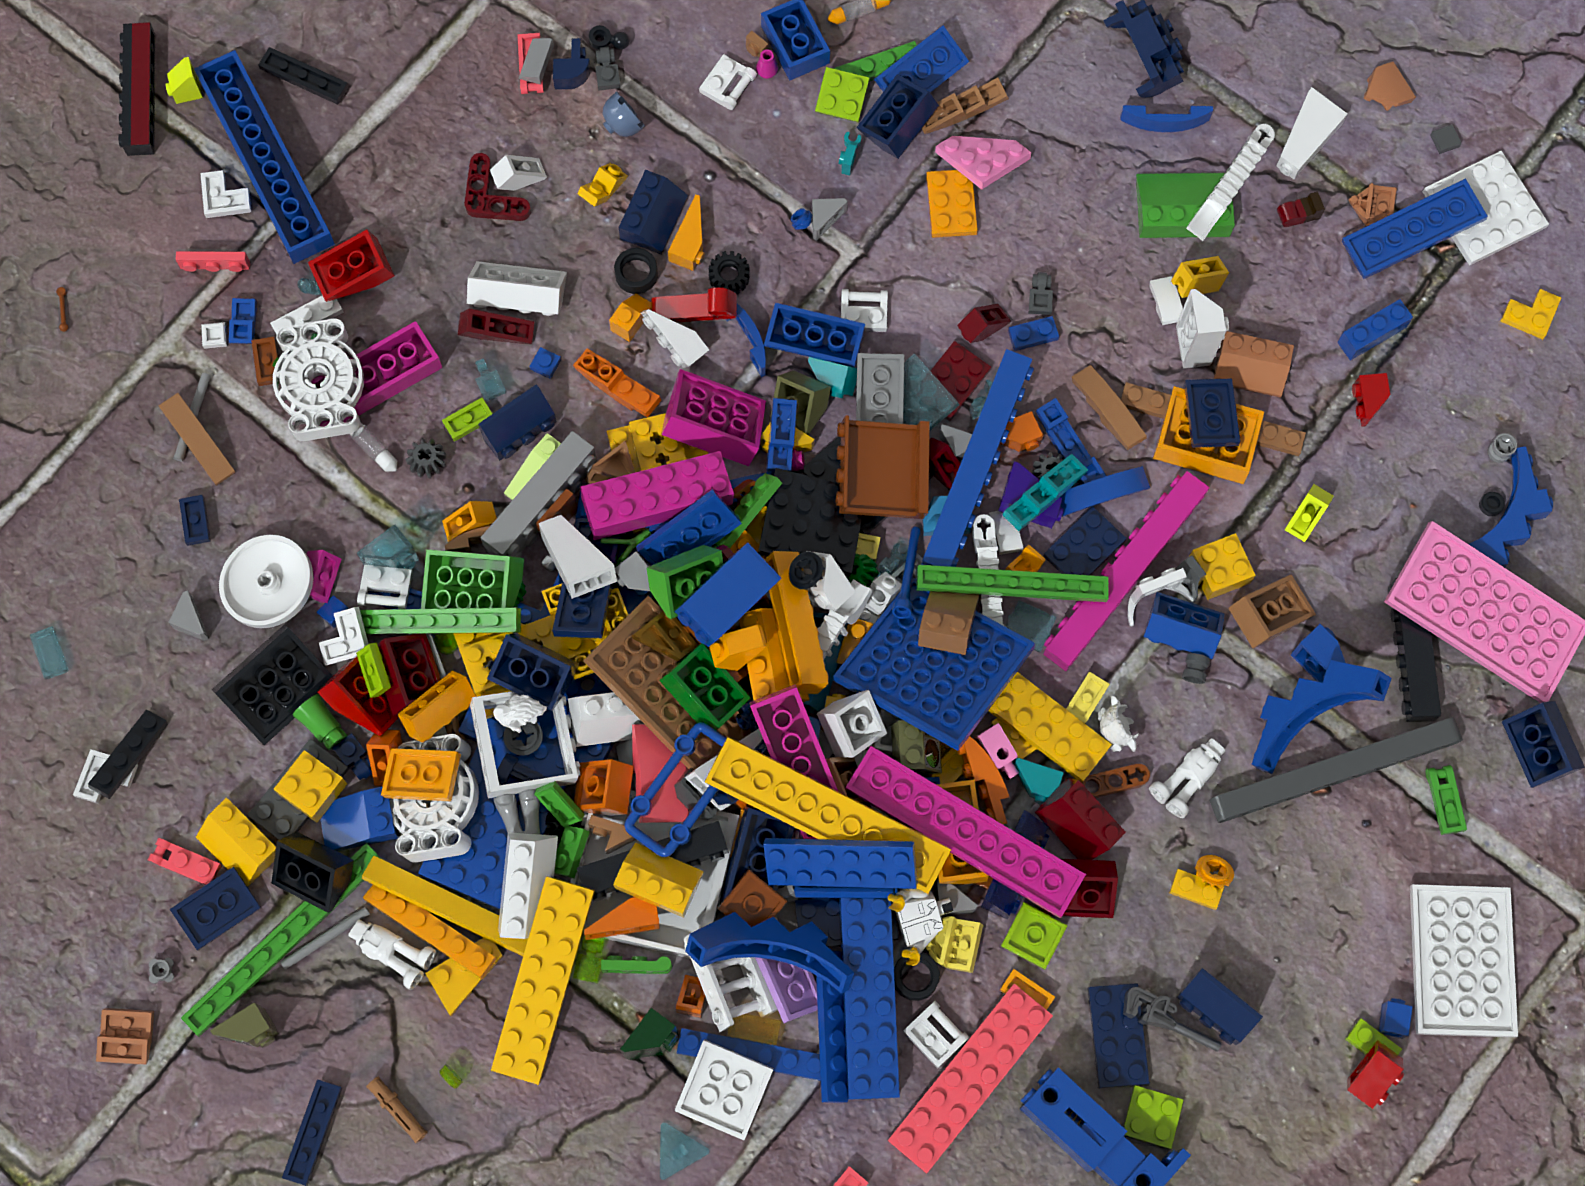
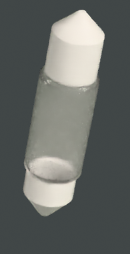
M360 423L359 429L350 434L352 439L385 472H395L397 470L396 458L366 425Z

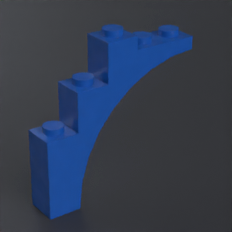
M1526 446L1518 447L1511 455L1513 470L1512 491L1508 506L1500 521L1482 538L1469 543L1470 546L1504 568L1508 565L1510 559L1509 552L1504 547L1525 544L1531 536V526L1526 521L1546 518L1553 509V500L1551 496H1548L1547 489L1537 490L1538 479L1533 475V459L1531 454H1528Z
M1331 660L1325 672L1323 683L1299 678L1291 700L1268 695L1260 716L1267 723L1262 731V736L1251 765L1266 773L1273 774L1280 756L1290 741L1305 725L1325 711L1347 702L1359 700L1384 701L1392 678L1377 669Z
M733 912L690 933L685 950L700 967L721 960L748 957L785 962L815 974L828 982L841 994L849 990L854 975L850 967L826 946L828 936L812 921L789 932L774 917L750 927L736 912Z

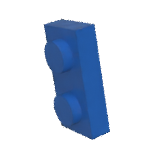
M1053 316L1008 328L1014 351L1059 340Z

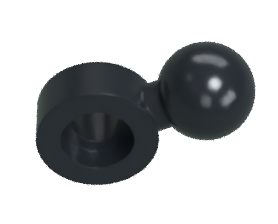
M601 25L593 27L589 32V43L597 50H600V47H608L610 44H613L616 49L623 50L628 47L630 42L629 36L625 32H617L611 35L609 29ZM602 38L603 41L599 42L596 39Z

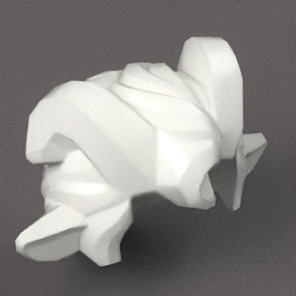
M514 695L504 705H497L493 713L496 720L503 726L520 733L522 731L521 726L526 725L527 722L535 724L537 717L543 715L547 706L541 705L539 701L532 699L528 695Z
M1111 696L1112 706L1108 709L1102 708L1098 712V720L1101 721L1100 732L1107 741L1112 743L1110 749L1113 752H1120L1122 747L1127 745L1135 752V739L1139 733L1131 735L1129 731V724H1133L1134 721L1129 717H1124L1122 714L1128 708L1127 705L1120 704L1117 697Z

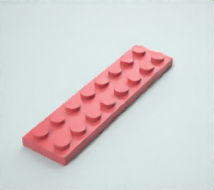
M1013 984L888 1139V1142L927 1174L1053 1015L1017 985Z

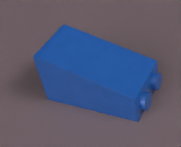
M746 543L674 612L678 615V619L683 625L689 626L692 629L696 639L709 647L757 603L781 577L749 543Z

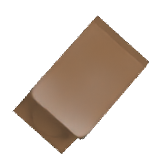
M591 815L588 825L590 829H593L592 833L601 837H606L607 834L610 835L605 849L606 854H610L636 840L626 832L624 825Z

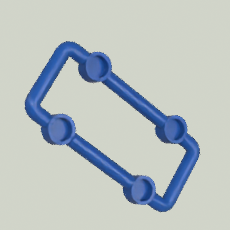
M697 723L690 729L687 735H680L675 740V752L644 795L636 796L631 802L632 811L625 820V830L658 856L668 857L674 853L679 845L689 842L691 827L719 789L709 785L684 822L676 824L671 828V840L666 847L653 840L634 826L640 816H646L651 812L652 799L682 757L691 755L695 751V739L701 732L721 747L723 746L726 737L708 724Z

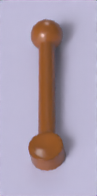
M59 287L56 290L60 298L61 324L59 329L65 332L69 328L68 324H66L64 296H66L67 292L65 288Z

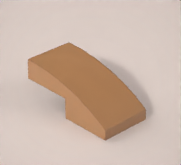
M490 526L473 529L457 536L445 545V551L472 553L471 545L481 544V536Z

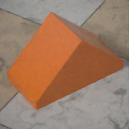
M685 975L676 1004L677 1013L698 1018L702 1017L706 996L698 977Z

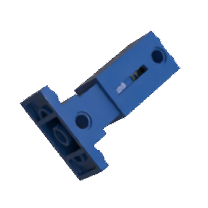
M1059 1067L1054 1071L1049 1069L1038 1080L1037 1083L1040 1087L1037 1090L1032 1088L1021 1099L1024 1105L1020 1110L1086 1172L1094 1170L1110 1186H1137V1176L1144 1180V1186H1165L1191 1156L1184 1148L1177 1151L1175 1149L1169 1151L1161 1161L1152 1153L1144 1155L1124 1137L1127 1130ZM1046 1091L1052 1094V1103L1045 1101L1043 1092Z

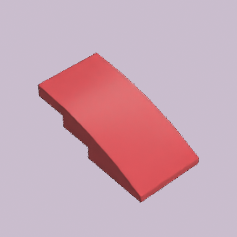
M645 724L632 725V760L634 766L633 774H636V796L644 795L673 754ZM681 761L652 799L651 812L646 816H640L639 823L684 822L689 815V810L677 798L674 787L676 782L686 772V766Z

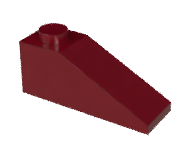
M467 309L460 313L458 335L480 340L531 345L535 321Z

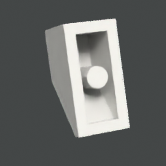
M505 155L490 169L497 189L515 191L547 178L539 158Z

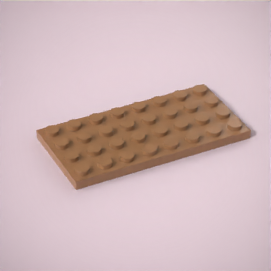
M647 596L583 661L658 739L674 753L676 750L674 746L675 740L680 735H687L690 729L697 723L659 681L681 660L677 662L631 637L663 611ZM737 711L716 731L726 738L728 736L736 741H740L752 732L750 728L743 730L738 725L736 715L739 712ZM701 732L695 739V751L691 755L683 756L680 761L688 769L692 768L695 770L717 756L722 747Z

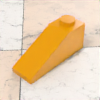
M695 194L668 250L669 262L694 271L697 264L700 265L705 255L702 246L700 196Z

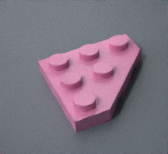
M951 136L936 145L935 153L980 189H984L1031 159V152L1016 140Z

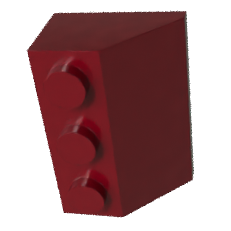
M426 634L384 638L377 644L391 688L385 693L393 716H398V713L441 680Z
M1067 778L1034 812L1076 859L1093 860L1110 850L1126 833L1078 779Z
M1061 859L1086 874L1063 916L1114 918L1118 884L1116 861ZM1039 906L1040 911L1046 913L1049 916H1055Z

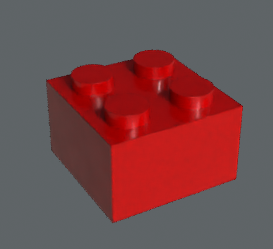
M1377 1040L1348 1077L1347 1090L1372 1109L1376 1104L1382 1105L1389 1095L1387 1092L1392 1084L1396 1086L1404 1076L1402 1072L1404 1070L1403 1058Z

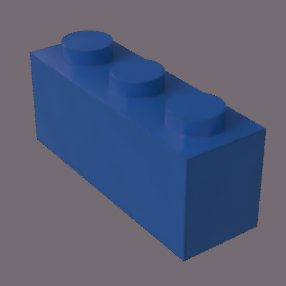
M1401 299L1344 331L1337 343L1351 361L1407 328L1413 316Z

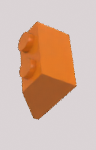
M613 759L579 763L580 776L577 779L574 803L581 811L602 815L627 814L634 766Z

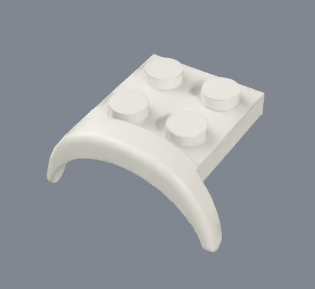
M1170 568L1162 572V576L1156 579L1150 576L1139 582L1140 584L1135 587L1136 589L1128 601L1127 616L1129 626H1134L1133 613L1139 600L1163 589L1176 591L1186 597L1191 603L1194 602L1189 590L1181 584L1187 577L1183 568L1177 571L1175 568Z

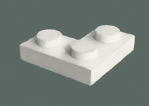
M223 170L200 173L204 215L206 218L252 212L248 188L227 190Z
M359 607L334 613L340 637L319 642L325 666L353 659L357 656L356 653L368 645Z
M90 749L73 796L99 803L101 795L88 787V783L110 755ZM138 764L123 781L122 786L130 788Z

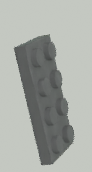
M309 739L248 813L251 819L278 840L296 831L298 832L310 818L274 791L275 786L304 750L341 777L349 770L347 766L311 739Z

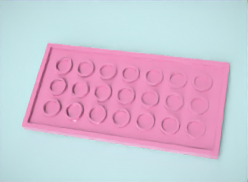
M1433 521L1427 524L1384 601L1539 703L1549 702L1585 635V620Z

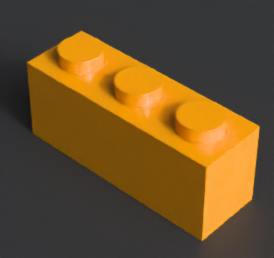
M451 671L398 713V716L408 735L423 743L432 738L434 733L443 726L449 724L460 712L469 708L472 697H476L466 676Z

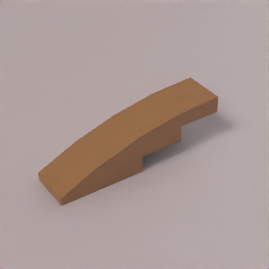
M997 77L979 88L975 85L957 96L953 93L938 101L939 106L922 127L924 134L964 121L1008 100L1009 98L999 78Z
M1091 365L1072 376L1073 384L1086 396V402L1100 416L1101 423L1127 450L1147 439L1146 434L1133 415Z
M179 393L158 405L216 486L236 473Z

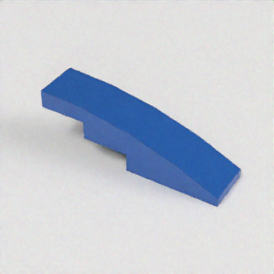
M773 398L766 474L773 476L776 468L791 471L797 400Z

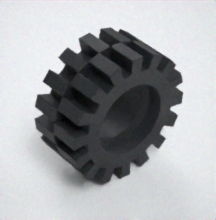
M726 251L722 252V256L719 253L715 255V260L712 258L710 261L711 265L708 268L711 287L727 288L736 294H740V289L744 291L746 285L749 284L750 267L749 263L747 264L746 258L742 259L740 253L734 255V251H730V255H727ZM725 267H734L738 271V276L734 280H725L721 277L720 272Z

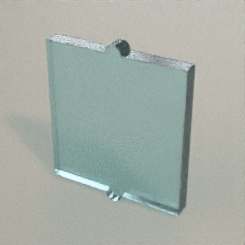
M1019 600L1012 615L1008 616L1009 621L1006 627L1035 643L1034 650L1041 652L1046 639L1051 635L1050 631L1057 617Z

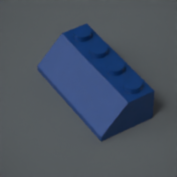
M775 303L764 346L855 367L857 354L860 353L864 338L865 323Z

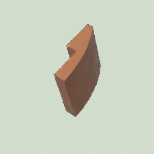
M102 1009L101 1032L97 1037L96 1062L146 1065L151 1047L154 1011Z

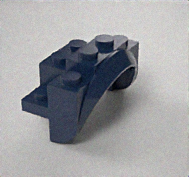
M1124 0L1116 3L1118 13L1103 21L1107 28H1127L1148 72L1150 80L1136 88L1138 95L1142 98L1154 97L1184 82L1180 75L1184 71L1179 60L1183 59L1179 52L1183 50V47L1178 37L1173 39L1171 32L1174 29L1169 19L1164 20L1161 13L1157 15L1152 4L1147 6L1144 0L1126 6Z

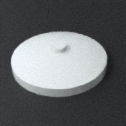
M263 535L252 538L236 548L223 566L219 580V592L222 603L235 619L247 626L270 628L283 624L303 608L310 596L313 585L312 565L307 554L288 538L279 535Z

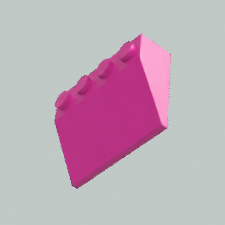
M679 369L664 418L661 435L710 453L721 451L722 457L749 466L759 450L766 400Z

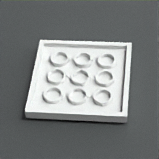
M1502 151L1431 184L1422 191L1425 197H1428L1466 178L1488 216L1487 220L1451 237L1469 266L1547 228L1549 225Z

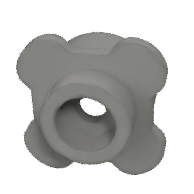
M165 958V960L152 959L149 962L150 982L154 984L159 981L171 982L174 979V974L172 973L174 961L171 958ZM161 968L164 969L162 973L159 972Z

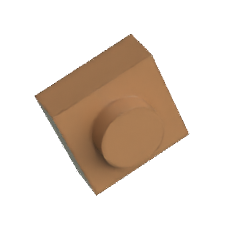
M753 31L746 36V49L752 56L760 57L761 52L768 49V43Z

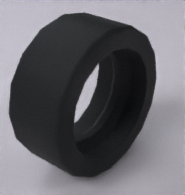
M641 248L627 249L615 261L616 282L624 291L632 294H641L647 292L655 285L658 278L657 262L654 256L647 250ZM633 260L644 261L649 266V276L639 282L628 281L623 275V267L626 263Z
M923 952L920 953L919 962L927 966L931 978L927 987L919 991H913L903 984L901 978L902 970L909 958L901 957L894 967L895 989L908 1000L919 1001L928 998L934 993L939 983L940 971L937 963L931 956Z

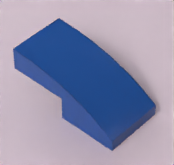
M232 298V318L229 320V343L252 344L251 340H254L256 325V299Z

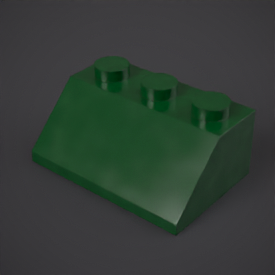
M650 1008L620 1050L628 1060L663 1055L666 1050L671 1052L679 1041L677 1028L653 1008Z

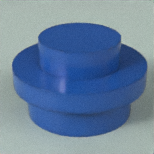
M804 208L794 212L790 219L793 228L796 230L807 228L811 224L812 213Z

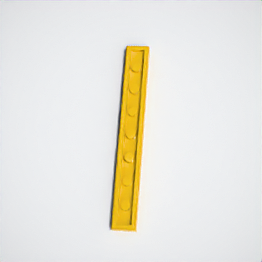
M376 856L372 857L362 875L363 880L521 956L524 955L528 938L500 937L498 931L499 915Z

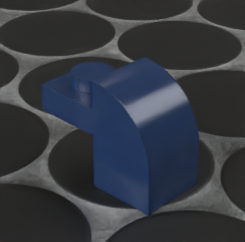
M572 38L570 59H553L555 90L578 88L589 78L591 72L589 58H586V47H582L581 38Z

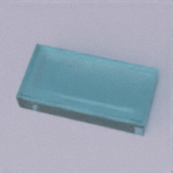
M53 626L30 634L44 679L47 680L69 671Z

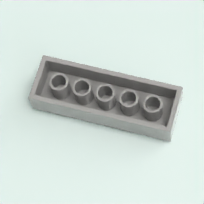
M571 431L481 536L485 551L490 555L521 558V552L525 547H530L537 539L536 534L539 531L536 522L565 489L575 494L581 488L582 480L587 476L592 465L597 462L594 447Z

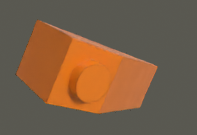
M636 897L629 898L584 930L585 939L591 940L660 929L657 906Z

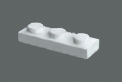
M322 295L270 324L277 335L278 330L282 327L332 319L344 312L337 299L326 302ZM288 338L285 340L284 343H287L293 340L294 338Z

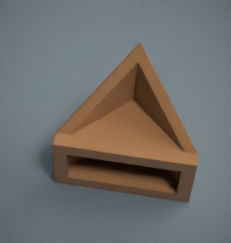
M626 441L593 464L585 478V482L592 484L635 473Z

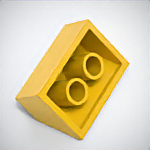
M227 797L207 816L196 835V838L228 870L235 867L247 887L275 859L276 846Z
M635 842L623 861L613 885L617 890L684 918L704 871L669 856H658L649 848Z

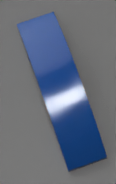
M1123 105L1120 120L1133 127L1147 131L1179 132L1208 122L1213 112V106H1190L1188 114H1146V106Z
M737 304V317L735 319L754 347L750 350V360L760 376L763 377L766 373V357L761 335L750 316Z
M1056 398L1036 410L1047 435L1058 453H1061L1062 459L1064 460L1073 454L1088 469L1087 473L1079 479L1081 484L1106 477L1095 457L1091 458L1069 424L1068 416Z
M1143 466L1068 489L1061 496L1062 502L1060 507L1064 508L1062 517L1110 500L1150 489Z

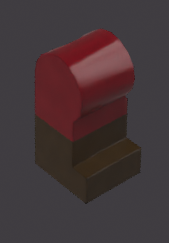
M1318 191L1310 193L1308 197L1286 202L1277 208V213L1283 227H1291L1321 219L1325 211Z

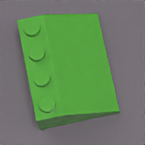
M1225 173L1136 174L1139 238L1197 237L1186 228ZM1233 201L1227 206V209L1206 237H1230L1235 226Z
M426 549L421 609L513 608L522 584L524 558Z

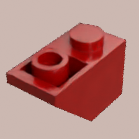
M1387 373L1359 375L1352 385V394L1354 398H1357L1358 404L1356 406V417L1360 419L1361 427L1367 426L1391 395Z

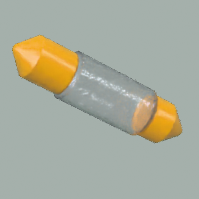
M853 0L833 9L827 20L835 24L849 22L888 6L891 0Z

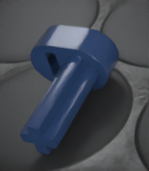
M508 753L497 769L499 785H506L511 776L523 782L548 778L518 763L519 759Z

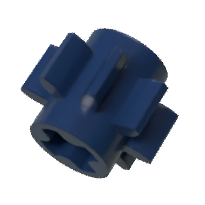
M749 700L738 710L739 714L736 715V721L743 730L750 728V731L754 732L759 727L749 702L751 700Z

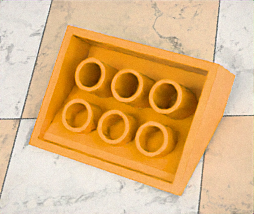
M1174 386L1153 459L1244 484L1250 471L1264 411L1236 404L1240 435L1239 446L1192 448L1185 389Z

